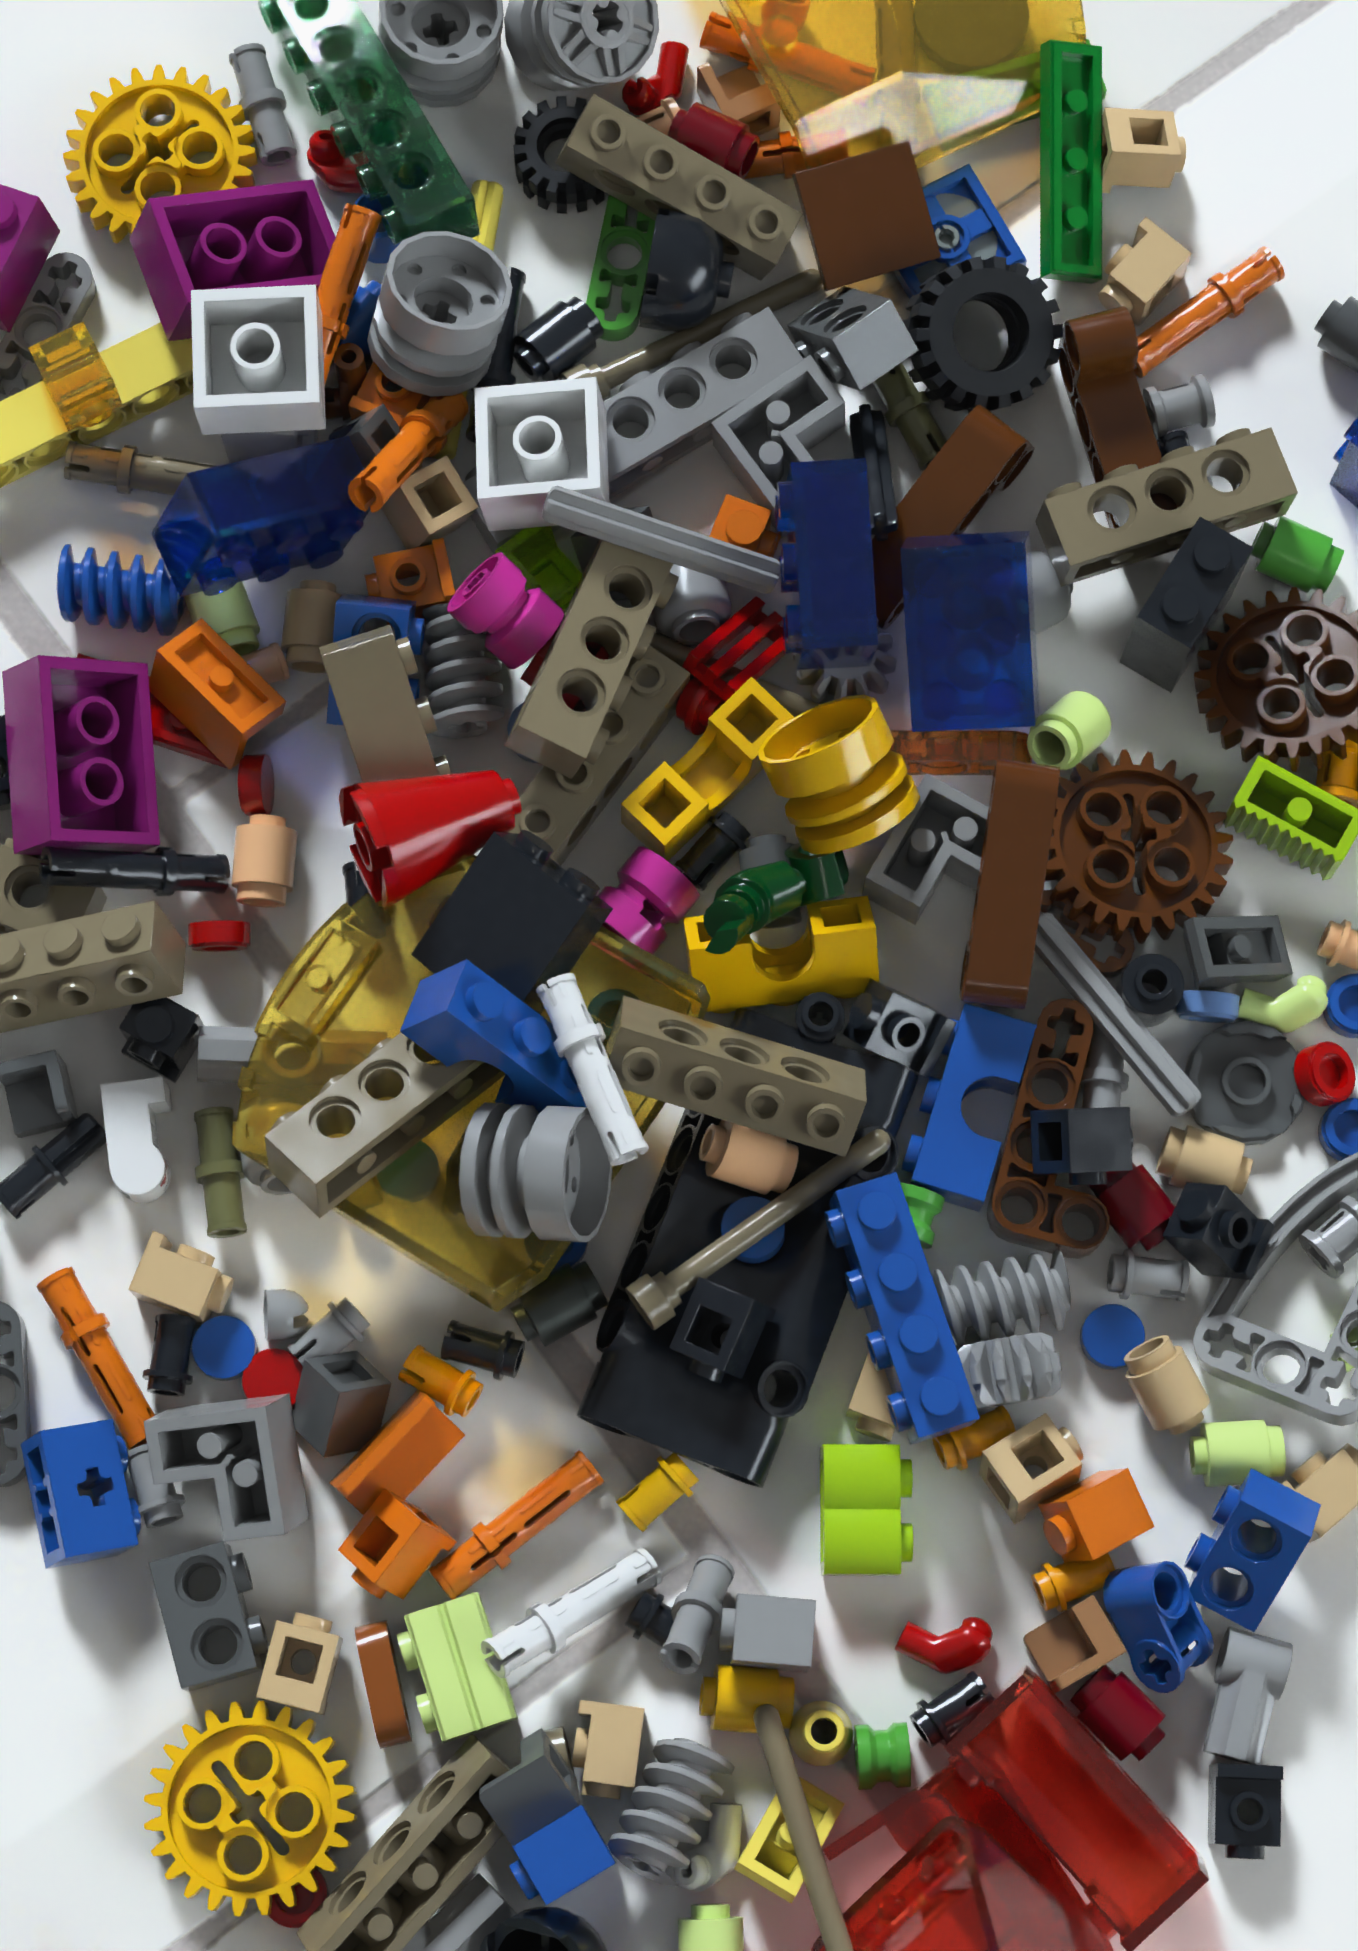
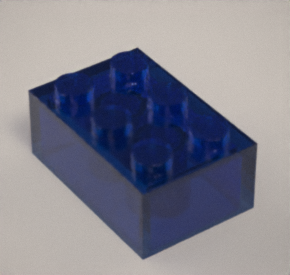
M349 436L186 473L151 533L179 596L182 597L201 591L206 596H213L229 590L237 582L257 578L259 582H269L283 576L293 568L310 565L312 569H320L338 561L343 556V550L350 539L363 527V520L370 512V506L366 512L356 507L348 494V485L353 478L364 470Z
M866 458L791 462L787 481L777 483V495H775L776 531L788 532V543L781 544V556H779L778 560L781 563L779 575L780 592H792V605L785 606V617L782 618L784 653H796L797 670L870 666L878 647V630Z
M1030 531L907 537L900 550L912 732L1036 726L1040 706Z

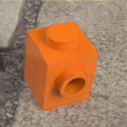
M1128 1468L1098 1471L1038 1504L1045 1520L1043 1523L1045 1537L1052 1549L1061 1555L1064 1562L1093 1561L1155 1527Z

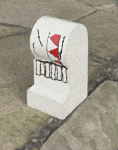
M163 1076L102 1084L100 1089L109 1169L112 1180L126 1198L134 1202L149 1203L157 1200L166 1192L170 1184L171 1171L168 1162L159 1151L155 1114L172 1112L170 1087Z

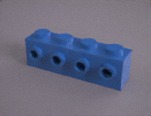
M897 1172L835 1191L829 1201L831 1210L824 1212L827 1229L836 1249L844 1247L851 1271L845 1273L846 1285L856 1310L861 1308L865 1310L872 1331L865 1334L867 1348L877 1371L885 1369L893 1393L886 1396V1402L896 1431L898 1433L905 1431L909 1444L913 1445L971 1426L980 1419Z

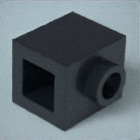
M1130 1107L1030 1111L1033 1174L1069 1173V1185L1107 1184V1171L1132 1170V1147L1134 1140L1130 1126Z

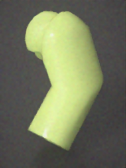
M1303 976L1297 979L1296 986L1276 998L1244 988L1239 1000L1238 1018L1273 1027L1282 1033L1293 1032L1320 1017L1328 1005L1326 984L1316 976Z

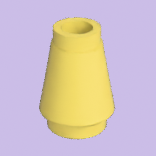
M813 1701L802 1706L793 1716L789 1729V1740L796 1755L804 1762L814 1766H828L841 1760L849 1751L853 1740V1727L846 1712L838 1705L828 1701ZM826 1719L834 1725L835 1730L833 1733H835V1737L831 1743L820 1744L813 1739L811 1727L815 1721L820 1722Z

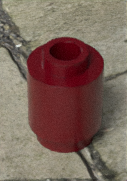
M698 102L694 103L688 111L680 109L675 115L668 132L670 138L742 179L746 177L751 169L760 145V137L749 132V125Z
M1132 1162V1170L1107 1171V1184L1088 1185L1094 1195L1105 1205L1110 1217L1109 1224L1128 1249L1141 1244L1148 1252L1165 1240L1163 1234L1176 1206L1143 1164L1136 1167Z
M1107 1664L1099 1668L1069 1700L1080 1711L1076 1717L1120 1761L1130 1754L1138 1761H1141L1166 1735L1158 1726L1166 1715L1123 1671L1115 1674Z

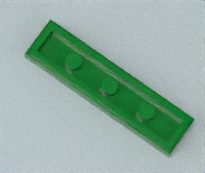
M1052 39L1040 45V278L1088 284L1102 280V46Z

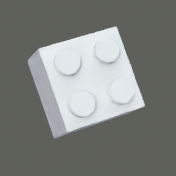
M316 285L191 290L193 404L202 435L326 429L323 323Z
M596 377L474 388L477 500L489 531L556 526V524L545 521L542 517L544 502L553 486H560L610 503L606 409Z

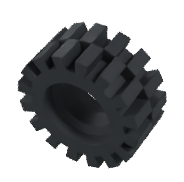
M557 96V107L550 109L547 100H544L537 104L538 114L536 116L528 110L522 117L523 128L517 126L514 134L515 145H513L515 173L518 184L523 182L524 194L529 199L537 195L539 207L547 210L550 203L554 202L557 205V213L567 214V204L576 203L577 213L587 211V200L592 199L596 206L604 201V191L571 172H560L552 169L545 161L544 153L553 141L569 137L581 112L587 105V99L577 97L575 107L567 106L566 96Z

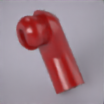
M675 41L662 43L656 74L648 79L639 77L637 83L633 78L625 83L622 89V100L631 113L640 116L661 107V100L668 97H672L675 101L680 99L683 92L689 48L686 45Z
M319 130L310 137V148L307 151L309 166L330 190L344 193H365L385 182V165L354 164L340 147L341 138L337 133L331 130Z
M978 1617L965 1618L962 1626L941 1636H937L908 1621L894 1650L939 1673L951 1674L980 1663L990 1652L993 1632L990 1625Z

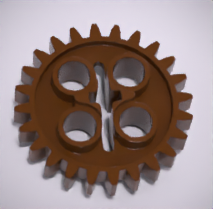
M1292 587L1286 602L1279 603L1275 594L1270 590L1266 591V606L1260 609L1247 599L1242 601L1244 617L1242 619L1228 613L1223 614L1225 633L1208 631L1209 650L1198 651L1197 659L1200 671L1194 672L1196 692H1199L1196 694L1199 713L1206 714L1205 719L1208 732L1215 733L1221 731V744L1225 750L1241 742V757L1245 763L1254 758L1258 752L1264 754L1265 759L1274 764L1277 763L1279 757L1288 758L1291 771L1297 772L1301 757L1310 756L1313 764L1318 769L1323 768V752L1331 750L1340 759H1346L1345 741L1350 739L1358 744V610L1347 615L1346 597L1342 595L1330 606L1324 605L1322 589L1318 588L1312 594L1309 601H1301L1297 587ZM1302 640L1316 641L1314 644L1308 646H1299L1296 644L1297 642ZM1268 641L1275 642L1281 650L1284 663L1290 673L1283 674L1281 657L1267 643ZM1251 667L1263 669L1254 674L1242 673V671ZM1305 683L1307 700L1322 715L1321 717H1315L1307 707L1305 696L1299 687L1300 684ZM1332 684L1347 685L1346 688L1341 690L1326 689L1327 686ZM1279 712L1293 713L1291 717L1285 719L1271 717Z
M1127 749L1121 750L1115 766L1110 764L1103 753H1099L1092 764V772L1082 763H1078L1070 774L1071 781L1061 776L1059 778L1045 881L1057 880L1058 882L1049 898L1052 902L1061 901L1066 898L1073 902L1067 915L1070 921L1079 917L1084 912L1091 916L1089 933L1094 934L1103 923L1111 925L1113 941L1118 942L1126 928H1133L1138 943L1144 944L1150 934L1151 927H1154L1164 941L1168 940L1175 929V922L1184 929V921L1197 917L1196 913L1206 916L1215 903L1212 896L1219 897L1227 884L1222 875L1228 873L1233 864V859L1223 853L1227 852L1234 839L1231 834L1216 832L1222 827L1227 814L1220 811L1208 812L1207 808L1212 802L1215 793L1207 791L1196 795L1192 788L1196 783L1198 775L1192 773L1181 781L1175 778L1176 761L1173 759L1161 771L1154 768L1152 752L1147 751L1140 765H1133ZM1124 798H1128L1132 802V818L1129 815L1128 807ZM1155 810L1165 814L1171 824H1161L1154 821L1147 811ZM1087 813H1101L1107 817L1111 825H1098L1088 817ZM1129 829H1130V830H1131L1130 841L1124 840L1125 837H1126V835H1127V833H1128V831H1129ZM1135 851L1141 852L1136 864L1134 859L1136 856ZM1162 866L1169 868L1177 875L1178 880L1169 881L1160 877L1154 867ZM1104 868L1113 872L1118 882L1109 883L1101 880L1095 874L1094 869ZM1134 874L1135 878L1137 877V884L1142 895H1137L1134 892L1132 881Z

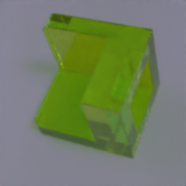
M551 526L524 528L494 551L495 553L502 552L522 571V575L527 579L525 590L540 588L563 610L568 607L582 577V573L558 548Z

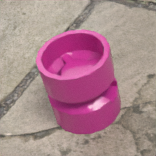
M498 552L487 558L465 579L450 599L447 612L466 630H472L475 634L486 632L485 647L508 669H516L532 658L551 638L562 622L564 610L540 588L525 590L527 579L522 575V571L502 552Z
M638 846L617 871L620 884L617 887L605 886L597 895L613 908L598 930V933L631 959L646 964L667 938L664 926L667 923L679 924L698 901L700 894L688 878L666 859L646 847Z

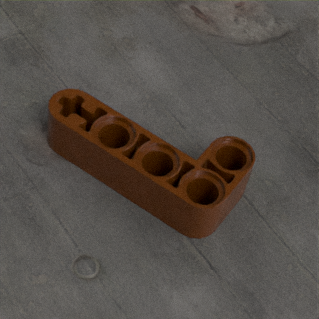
M1122 306L1065 321L1063 337L1060 338L1058 349L1061 350L1058 359L1095 483L1103 481L1106 474L1124 465L1136 464L1139 469L1160 463L1161 453L1134 372L1139 349L1134 322L1127 307ZM1161 493L1150 495L1153 503L1164 510L1177 509L1176 503L1171 497ZM1105 512L1109 528L1121 526L1116 516Z
M981 404L977 405L956 428L898 504L899 527L897 531L888 533L889 538L885 541H877L876 535L872 538L840 581L836 594L866 618L875 615L879 620L878 627L886 630L907 607L996 489L1004 491L1022 472L1032 457L1035 448L1027 439Z
M998 758L996 760L970 938L966 943L959 996L963 1002L1020 1010L1025 1009L1054 822L1060 767Z
M1061 998L1051 1001L1045 1006L1036 1022L1037 1026L1018 1085L987 1206V1221L995 1235L1007 1242L1051 1254L1056 1249H1060L1063 1257L1080 1259L1093 1253L1102 1243L1109 1230L1110 1217L1105 1205L1098 1198L1090 1194L1055 1185L1057 1173L1033 1174L1032 1164L1024 1161L1018 1155L1016 1149V1142L1027 1136L1031 1137L1030 1111L1074 1109L1093 1035V1019L1082 1003L1074 999ZM1058 1021L1069 1023L1068 1032L1071 1035L1062 1051L1061 1059L1049 1058L1057 1036L1054 1028ZM1040 1078H1050L1056 1081L1062 1088L1063 1100L1055 1104H1045L1039 1101L1032 1092V1082ZM1010 1196H1020L1026 1199L1032 1206L1033 1219L1025 1224H1014L1008 1221L1002 1213L1001 1201ZM1071 1212H1080L1087 1215L1094 1226L1093 1237L1084 1241L1069 1237L1064 1231L1062 1217Z

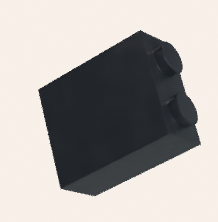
M1199 517L1136 617L1119 663L1171 693L1205 640L1208 631L1211 630L1233 595L1253 551V547L1204 518Z
M522 830L519 834L494 831L411 955L434 974L467 959L541 1015L545 1008L536 992L537 987L541 984H546L547 988H550L546 982L547 980L569 973L613 908L597 896L600 887L591 878L574 868L569 867L565 870L552 860L550 856L553 853V849L540 837L526 830Z

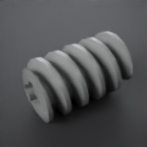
M449 603L433 605L423 609L422 613L423 617L429 622L425 625L424 640L430 645L425 650L424 662L429 668H432L426 673L425 678L426 686L432 691L427 699L438 730L431 734L453 739L481 735L487 730V722L501 719L504 716V708L486 704V699L503 693V685L498 682L485 680V676L501 671L502 662L498 659L484 657V653L489 652L485 647L486 634H475L472 630H466L447 612Z
M1056 1249L1053 1252L1050 1269L1043 1257L1037 1252L1031 1253L1028 1256L1025 1273L1014 1257L1004 1259L1000 1277L989 1261L981 1262L978 1266L976 1281L973 1280L964 1265L954 1268L951 1285L948 1284L939 1269L934 1270V1284L957 1347L964 1345L967 1327H973L981 1341L989 1340L991 1325L997 1322L1006 1337L1014 1336L1016 1320L1023 1318L1031 1333H1039L1041 1315L1048 1314L1057 1331L1064 1328L1066 1311H1069L1071 1308V1293L1066 1263L1060 1249Z
M686 1738L657 1741L653 1753L658 1762L646 1764L641 1774L648 1786L635 1787L630 1797L633 1805L638 1810L629 1809L623 1811L619 1823L626 1833L612 1834L607 1844L610 1852L630 1870L668 1886L678 1885L665 1872L667 1866L687 1869L690 1860L676 1848L678 1843L698 1845L702 1838L688 1825L690 1818L710 1821L713 1815L699 1801L701 1795L721 1798L724 1792L711 1778L712 1772L732 1775L735 1769L731 1762L716 1751Z

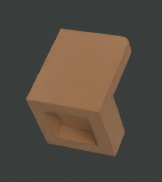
M709 62L698 66L697 93L703 105L749 125V132L757 136L779 127L781 99L771 81L760 85L755 73L747 70L748 65L739 67L719 77H716Z
M1094 1595L1030 1631L1023 1637L1024 1644L1053 1693L1063 1690L1127 1652Z

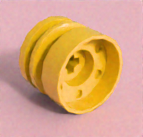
M867 695L846 696L809 709L777 728L764 740L758 750L759 760L775 793L789 798L785 805L786 816L790 824L795 825L796 837L804 851L812 854L834 853L876 838L899 824L914 810L920 799L918 788L912 776L906 774L908 769L902 754L889 751L894 743V739L874 697Z

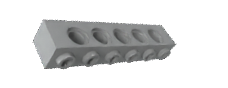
M769 307L753 316L750 312H745L734 317L724 325L720 335L704 344L695 341L685 345L670 359L671 363L652 374L649 371H642L633 375L621 385L619 393L603 401L606 409L609 499L713 440L712 421L803 360ZM734 363L744 367L747 370V374L738 379H729L722 376L718 369L726 364ZM676 393H687L692 395L697 402L691 407L680 409L670 405L667 399ZM636 422L641 424L646 431L639 437L625 438L619 435L616 429L623 423ZM476 467L466 475L464 484L478 505V509L470 518L493 554L502 552L509 558L562 527L556 525L489 531L477 500Z

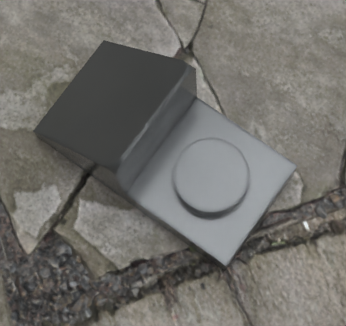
M1278 915L1192 917L1184 921L1183 939L1196 990L1216 991L1232 983L1272 982L1293 974Z

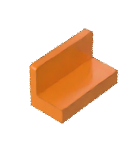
M202 618L156 652L149 679V691L228 769H232L240 763L247 740L283 714L286 700Z
M416 1390L329 1483L364 1516L384 1488L406 1499L465 1434L435 1406V1402L427 1394Z

